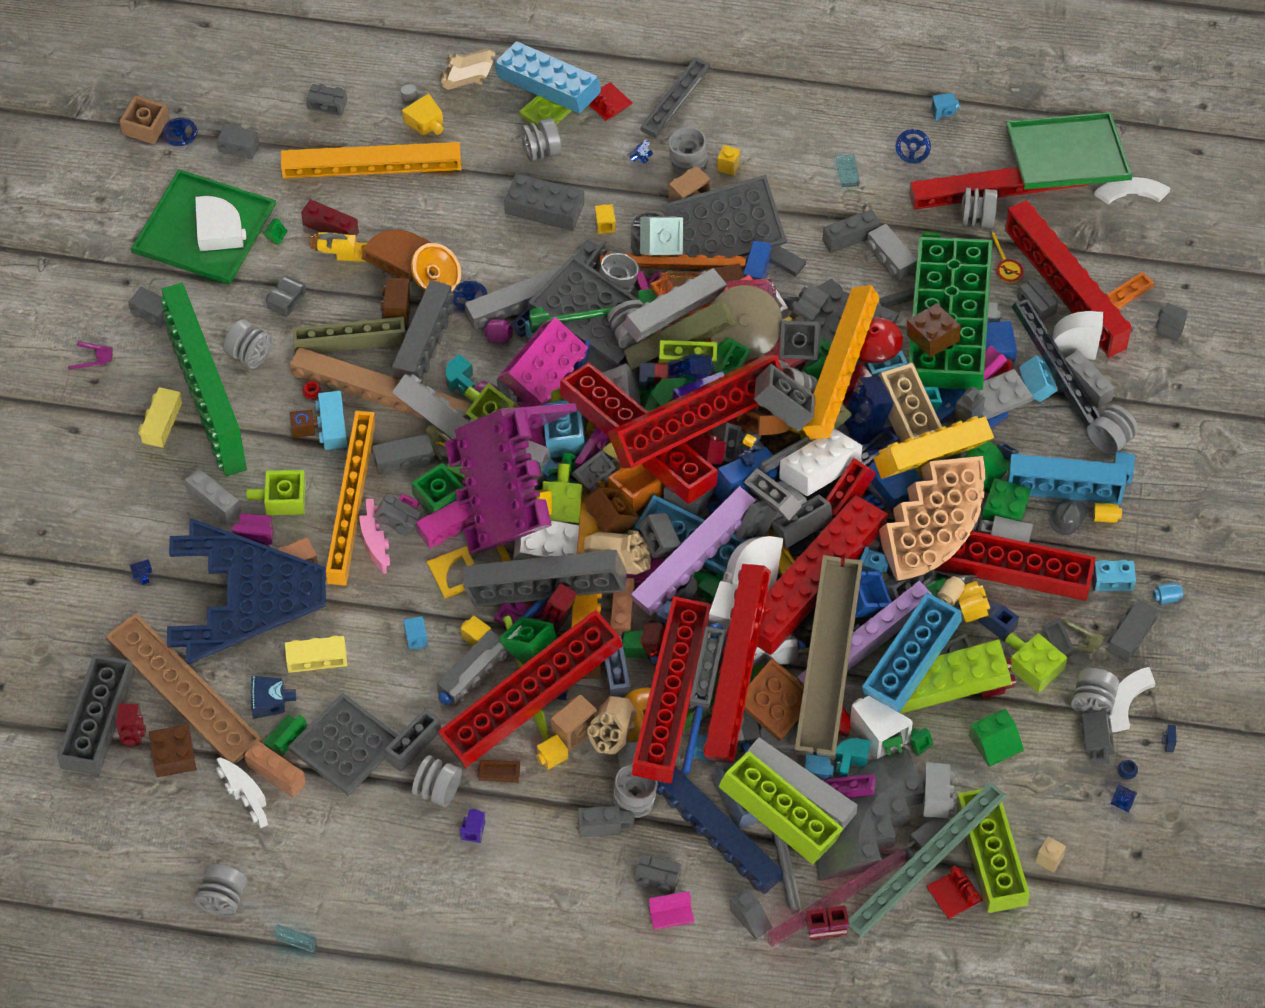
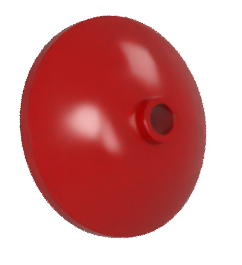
M872 317L858 359L868 363H882L894 358L900 352L903 344V335L899 327L888 319Z

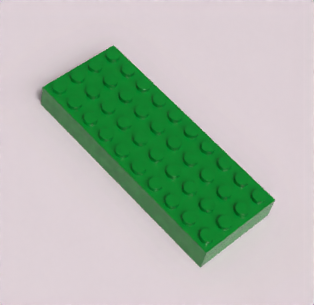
M919 237L912 317L938 304L960 324V341L932 357H929L910 339L908 364L913 363L924 387L951 389L975 387L978 390H983L993 240Z
M181 282L162 288L163 296L160 297V301L163 307L165 324L168 329L167 334L169 340H172L174 353L178 356L180 369H183V376L185 382L189 385L190 395L195 400L196 411L200 413L201 424L205 426L206 437L211 442V449L213 455L217 458L216 462L219 471L223 470L225 477L246 471L247 466L240 427L185 286Z

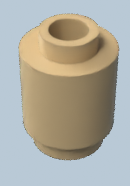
M952 576L950 579H947L937 596L945 603L953 606L964 591L963 587L965 584L958 577Z

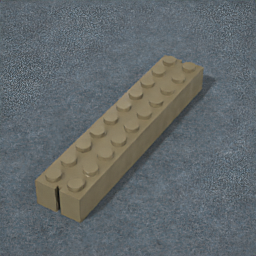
M823 555L795 754L806 756L807 754L813 755V753H817V756L830 757L831 760H835L863 561L845 558L844 567H840L841 558Z

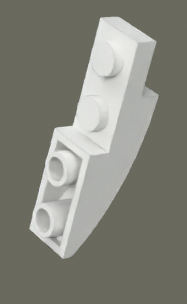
M221 757L218 758L216 771L220 779H225L226 783L224 785L228 794H233L236 800L241 798L244 806H249L251 810L249 815L253 823L257 822L260 828L267 826V818L262 807L266 806V800L258 785L238 766Z

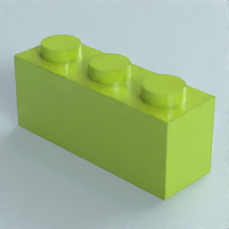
M660 340L658 364L716 365L717 342Z

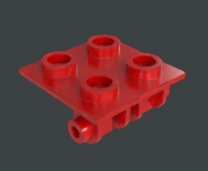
M609 82L600 88L601 93L589 106L607 121L632 105L633 102Z
M953 866L950 869L951 873L926 886L948 919L983 901L962 868H957V866Z

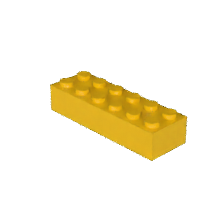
M978 416L967 419L966 422L962 423V421L952 424L951 427L946 428L944 426L936 429L933 433L929 431L919 435L917 438H908L900 444L898 442L890 444L887 448L880 450L879 455L873 459L881 479L926 465L930 461H938L977 448L993 439L994 436L986 416L979 419Z

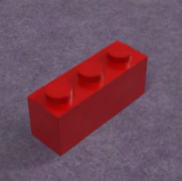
M853 458L826 498L831 504L832 514L837 516L855 495L861 498L877 473Z

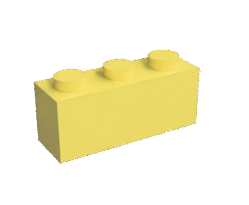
M159 387L157 393L153 394L151 407L146 410L145 421L140 425L138 431L142 443L164 448L182 405L180 392Z
M344 636L285 642L288 673L348 666Z

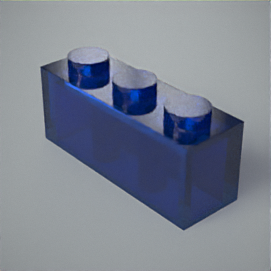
M689 354L668 362V379L687 378L697 381L711 376L714 369L712 356Z

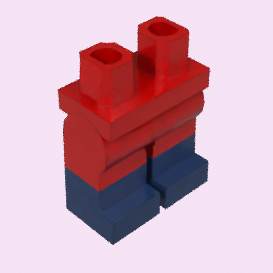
M640 363L638 389H646L647 384L657 385L662 379H688V369L678 368L677 363H673L672 366L669 364Z

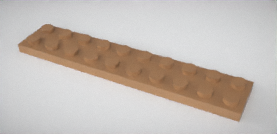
M137 613L105 636L106 640L126 660L132 661L135 670L223 759L236 764L245 757L244 754L257 740L263 743L262 738L171 647L168 648L167 643Z

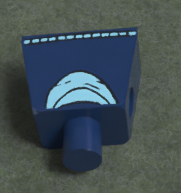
M251 676V711L253 719L284 713L285 702L297 701L296 689L285 690L283 679Z

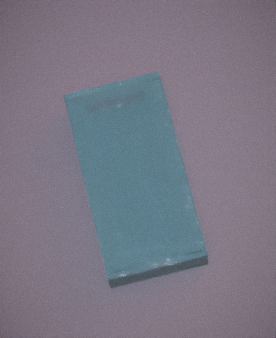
M854 154L836 156L841 187L859 186L860 181Z
M277 924L274 931L278 941L315 953L317 948L316 937Z

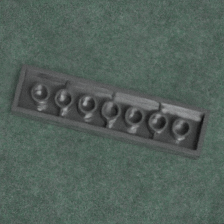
M608 549L598 552L589 551L580 554L465 566L463 586L473 605L478 607L504 604V602L507 604L550 599L560 584L571 587L577 593V596L625 591L627 571L617 550Z

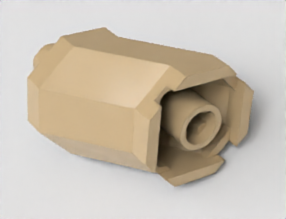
M486 48L465 55L450 54L446 61L448 66L445 71L442 70L439 77L441 86L449 90L474 82L481 85L483 83L481 78L485 80L492 66L493 60L490 58L491 55L495 57V51Z
M597 532L585 537V553L608 549L617 550L627 571L626 574L636 575L651 568V551L645 540L638 533L627 535Z
M610 696L600 705L598 715L591 721L587 729L589 740L596 752L616 754L626 745L628 734L635 728L633 719L637 713L629 698Z

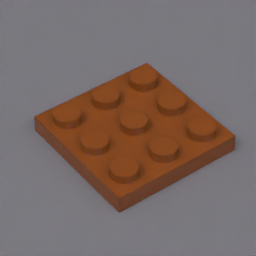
M771 658L750 682L744 711L780 741L799 720L804 686L777 661Z

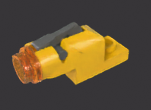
M319 232L316 235H311L310 247L315 249V251L336 254L337 260L367 262L361 259L363 249L367 243L357 242L356 235Z

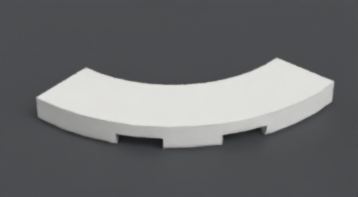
M1132 177V180L1108 182L1095 191L1094 196L1108 205L1112 201L1126 196V194H1137L1138 196L1148 197L1160 202L1170 192V187L1151 179Z
M1150 667L1135 671L1119 684L1112 715L1110 716L1112 733L1130 728L1128 711L1132 700L1141 692L1155 687L1156 683Z

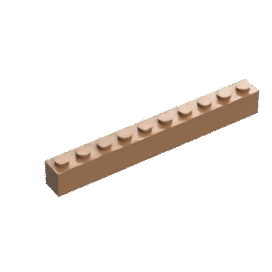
M301 347L298 348L290 362L291 375H294L296 378L314 381L332 390H339L348 395H355L366 401H373L381 406H388L399 412H406L417 418L426 419L392 393L400 382L399 379ZM438 392L435 393L439 398L443 396L449 400L452 408L456 409L457 407L465 413L464 417L469 420L470 416L466 412L470 408L471 403Z

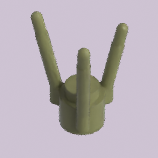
M431 423L425 432L429 435L436 455L442 461L443 458L435 441L440 442L443 439L448 441L452 438Z
M1061 619L1062 623L1087 635L1084 644L1088 646H1073L1075 651H1087L1093 653L1094 649L1099 651L1103 635L1090 632L1065 619Z

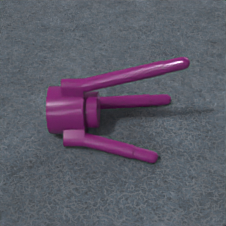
M78 341L77 346L96 350V358L99 361L68 366V369L106 365L107 361H112L113 347Z

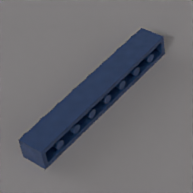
M676 766L671 784L657 781L656 793L658 795L662 794L669 806L673 809L676 808L680 812L681 817L686 822H690L699 835H704L708 839L710 846L718 849L722 853L723 858L728 863H732L741 876H746L755 890H760L765 894L782 880L783 870Z

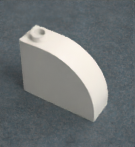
M195 197L197 237L200 251L244 247L243 240H246V230L242 229L240 216L236 208L226 200L218 197Z
M1077 312L1058 321L1054 327L1052 338L1064 357H1068L1079 350L1087 359H1096L1103 326V312Z
M772 536L754 537L741 543L729 559L723 582L738 586V572L741 570L742 564L764 565L771 571L768 585L769 590L777 580L783 538Z

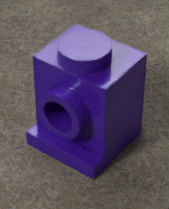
M478 809L468 811V816L463 818L462 827L460 828L461 840L481 843L486 822L485 812Z

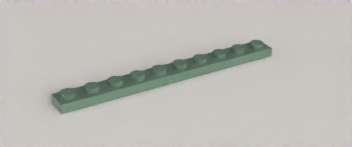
M992 782L985 786L849 918V928L859 938H862L1006 798V794Z

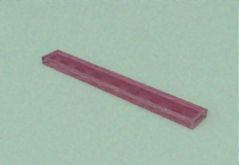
M900 848L768 932L769 945L774 947L807 926L806 911L825 908V911H827L829 907H836L904 864L906 852Z

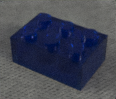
M880 376L859 377L846 407L852 415L844 424L853 440L861 445L868 444L882 432L894 404Z

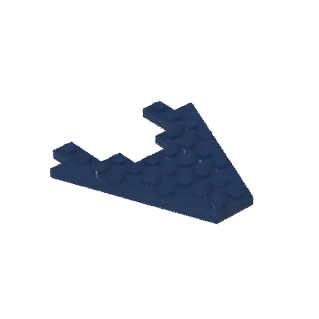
M190 519L189 535L170 536V557L208 556L209 574L228 573L227 606L207 607V625L167 626V647H186L187 664L199 661L326 607V567L195 519Z

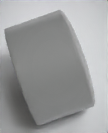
M413 84L404 85L401 88L402 99L405 101L416 99L418 96L416 86Z

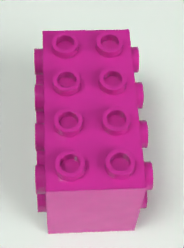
M554 317L539 327L497 378L529 407L540 406L551 398L550 393L554 389L557 390L560 387V380L565 375L568 376L575 369L573 367L574 364L580 362L586 356L584 352L588 347Z

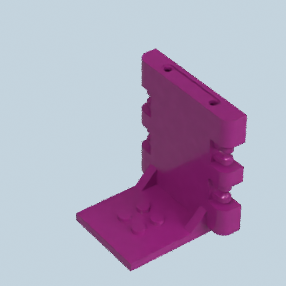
M575 403L500 409L455 429L456 437L445 442L450 467L462 466L459 469L460 474L465 475L462 484L467 486L455 491L458 505L471 504L468 506V511H473V517L470 520L471 523L475 522V524L464 528L469 554L492 550L552 526L546 499L537 500L540 497V492L535 491L534 486L538 485L537 480H532L540 476L538 461H528L532 456L530 453H526L529 443L524 442V440L532 437L531 430L577 411Z

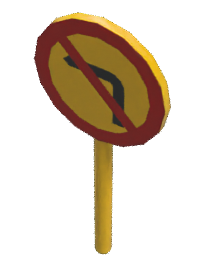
M992 233L994 242L1003 260L997 265V276L1007 283L1019 281L1024 272L1022 265L1016 260L1006 259L995 233Z

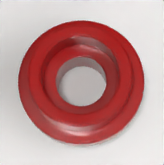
M314 381L307 382L302 389L304 397L307 399L318 398V393H321V387Z

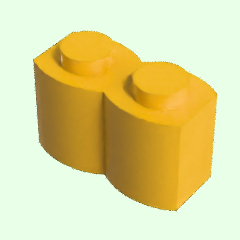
M977 581L965 584L963 587L964 591L958 598L966 623L988 616L987 609H990L987 597L983 598L986 596L983 585L979 586Z

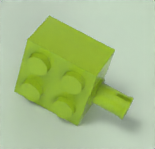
M489 383L481 393L473 387H469L464 394L465 397L473 402L466 414L474 420L500 409L520 407Z
M558 464L557 481H543V490L551 491L552 514H550L551 521L579 525L582 484L569 482V464Z
M304 470L266 471L264 489L247 488V501L264 500L266 515H305L306 478Z
M1013 632L1005 639V643L1017 651L1011 657V671L1037 693L1042 691L1065 670L1068 657L1039 633L1026 643Z

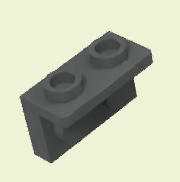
M586 240L575 257L596 270L600 261V255L605 256L607 253L605 242L601 241L597 245Z
M601 450L576 469L572 475L582 484L584 488L583 494H586L588 491L593 493L600 487L598 484L601 481L605 483L608 481V477L612 475L616 467Z
M765 500L751 504L735 536L740 540L747 537H765L778 513L777 510Z

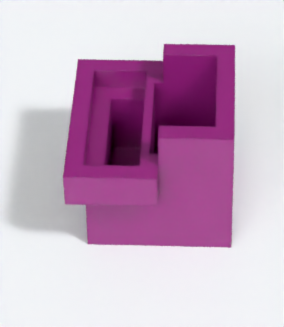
M240 513L239 523L233 524V534L271 547L274 539L271 516Z

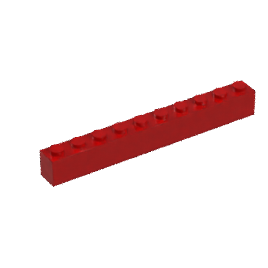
M1014 167L929 180H917L910 182L909 194L913 208L917 210L962 203L966 187L971 188V196H974L975 188H978L979 197H983L985 189L997 190V198L1087 186L1089 184L1024 190L1019 169Z
M742 564L741 570L738 572L739 582L734 592L735 602L730 612V627L727 628L726 632L727 642L723 648V662L719 668L720 678L719 683L715 687L716 698L715 703L711 707L712 718L711 723L707 727V742L703 747L704 756L710 761L734 764L771 571L764 565Z

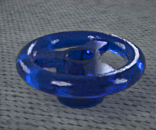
M174 118L168 121L162 130L164 140L173 146L188 145L196 138L198 133L196 124L187 118ZM188 125L192 128V134L189 138L185 134ZM168 135H176L181 137L183 141L172 140Z
M908 129L898 136L895 145L896 152L907 163H920L930 154L931 142L923 131ZM910 134H916L921 136L923 140H920L917 137H911L908 139L906 136ZM902 141L910 150L909 157L905 156L901 150ZM915 143L917 147L912 148L910 144ZM926 145V149L923 155L918 158H914L915 152L918 151L921 146Z
M463 281L453 289V303L459 309L465 310V305L460 303L457 297L471 301L475 299V295L479 290H481L482 296L487 295V289L477 281Z

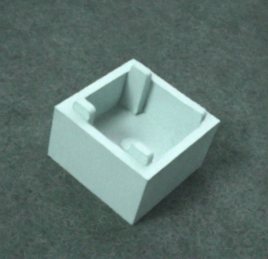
M640 217V254H683V218Z

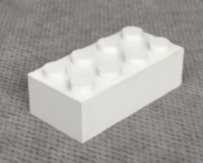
M834 428L830 438L816 439L780 460V479L804 495L809 496L842 476L853 458L861 462L862 445Z

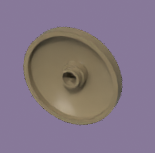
M748 285L735 286L722 292L714 300H721L729 306L735 325L710 337L712 342H717L718 345L727 338L739 342L751 349L747 361L758 359L760 354L766 355L777 344L781 335L782 314L777 302L766 291Z

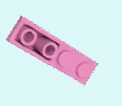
M366 499L367 515L359 516L363 542L373 563L385 574L387 573L386 566H390V556L385 552V549H389L388 538H384V530L380 531V524L373 517L378 506H374V499Z

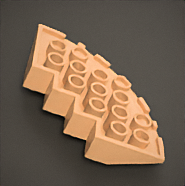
M983 456L928 462L921 468L924 481L915 482L907 488L910 502L900 503L893 508L896 523H887L879 529L882 549L896 581L911 579L937 568L950 559L962 544L965 543L974 524L978 520L982 499L984 498L985 467Z

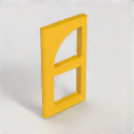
M504 545L496 548L502 562L511 561ZM468 546L426 561L444 599L466 591L463 584L449 589L447 573L451 565L460 558L463 559L466 566L475 564L469 554Z

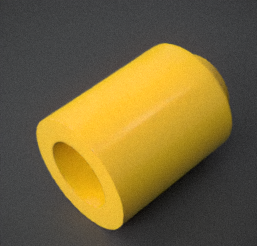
M1094 503V522L1117 523L1118 519L1121 520L1122 508H1119L1118 504Z

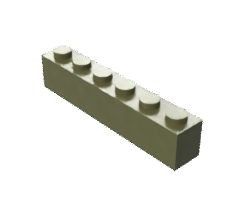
M721 300L714 301L710 306L696 310L693 315L679 319L676 324L662 328L660 332L649 335L639 343L631 344L628 349L624 350L630 369L639 374L640 363L658 364L660 340L703 342L734 326L735 322L729 306Z
M404 317L292 328L294 351L296 353L298 348L301 347L316 353H329L402 345L405 338Z

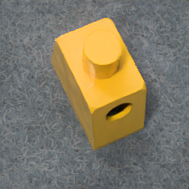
M429 93L402 110L403 122L421 135H426L431 131L439 135L444 130L442 126V111Z

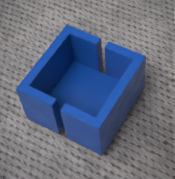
M862 572L855 618L874 617L892 601L881 572Z

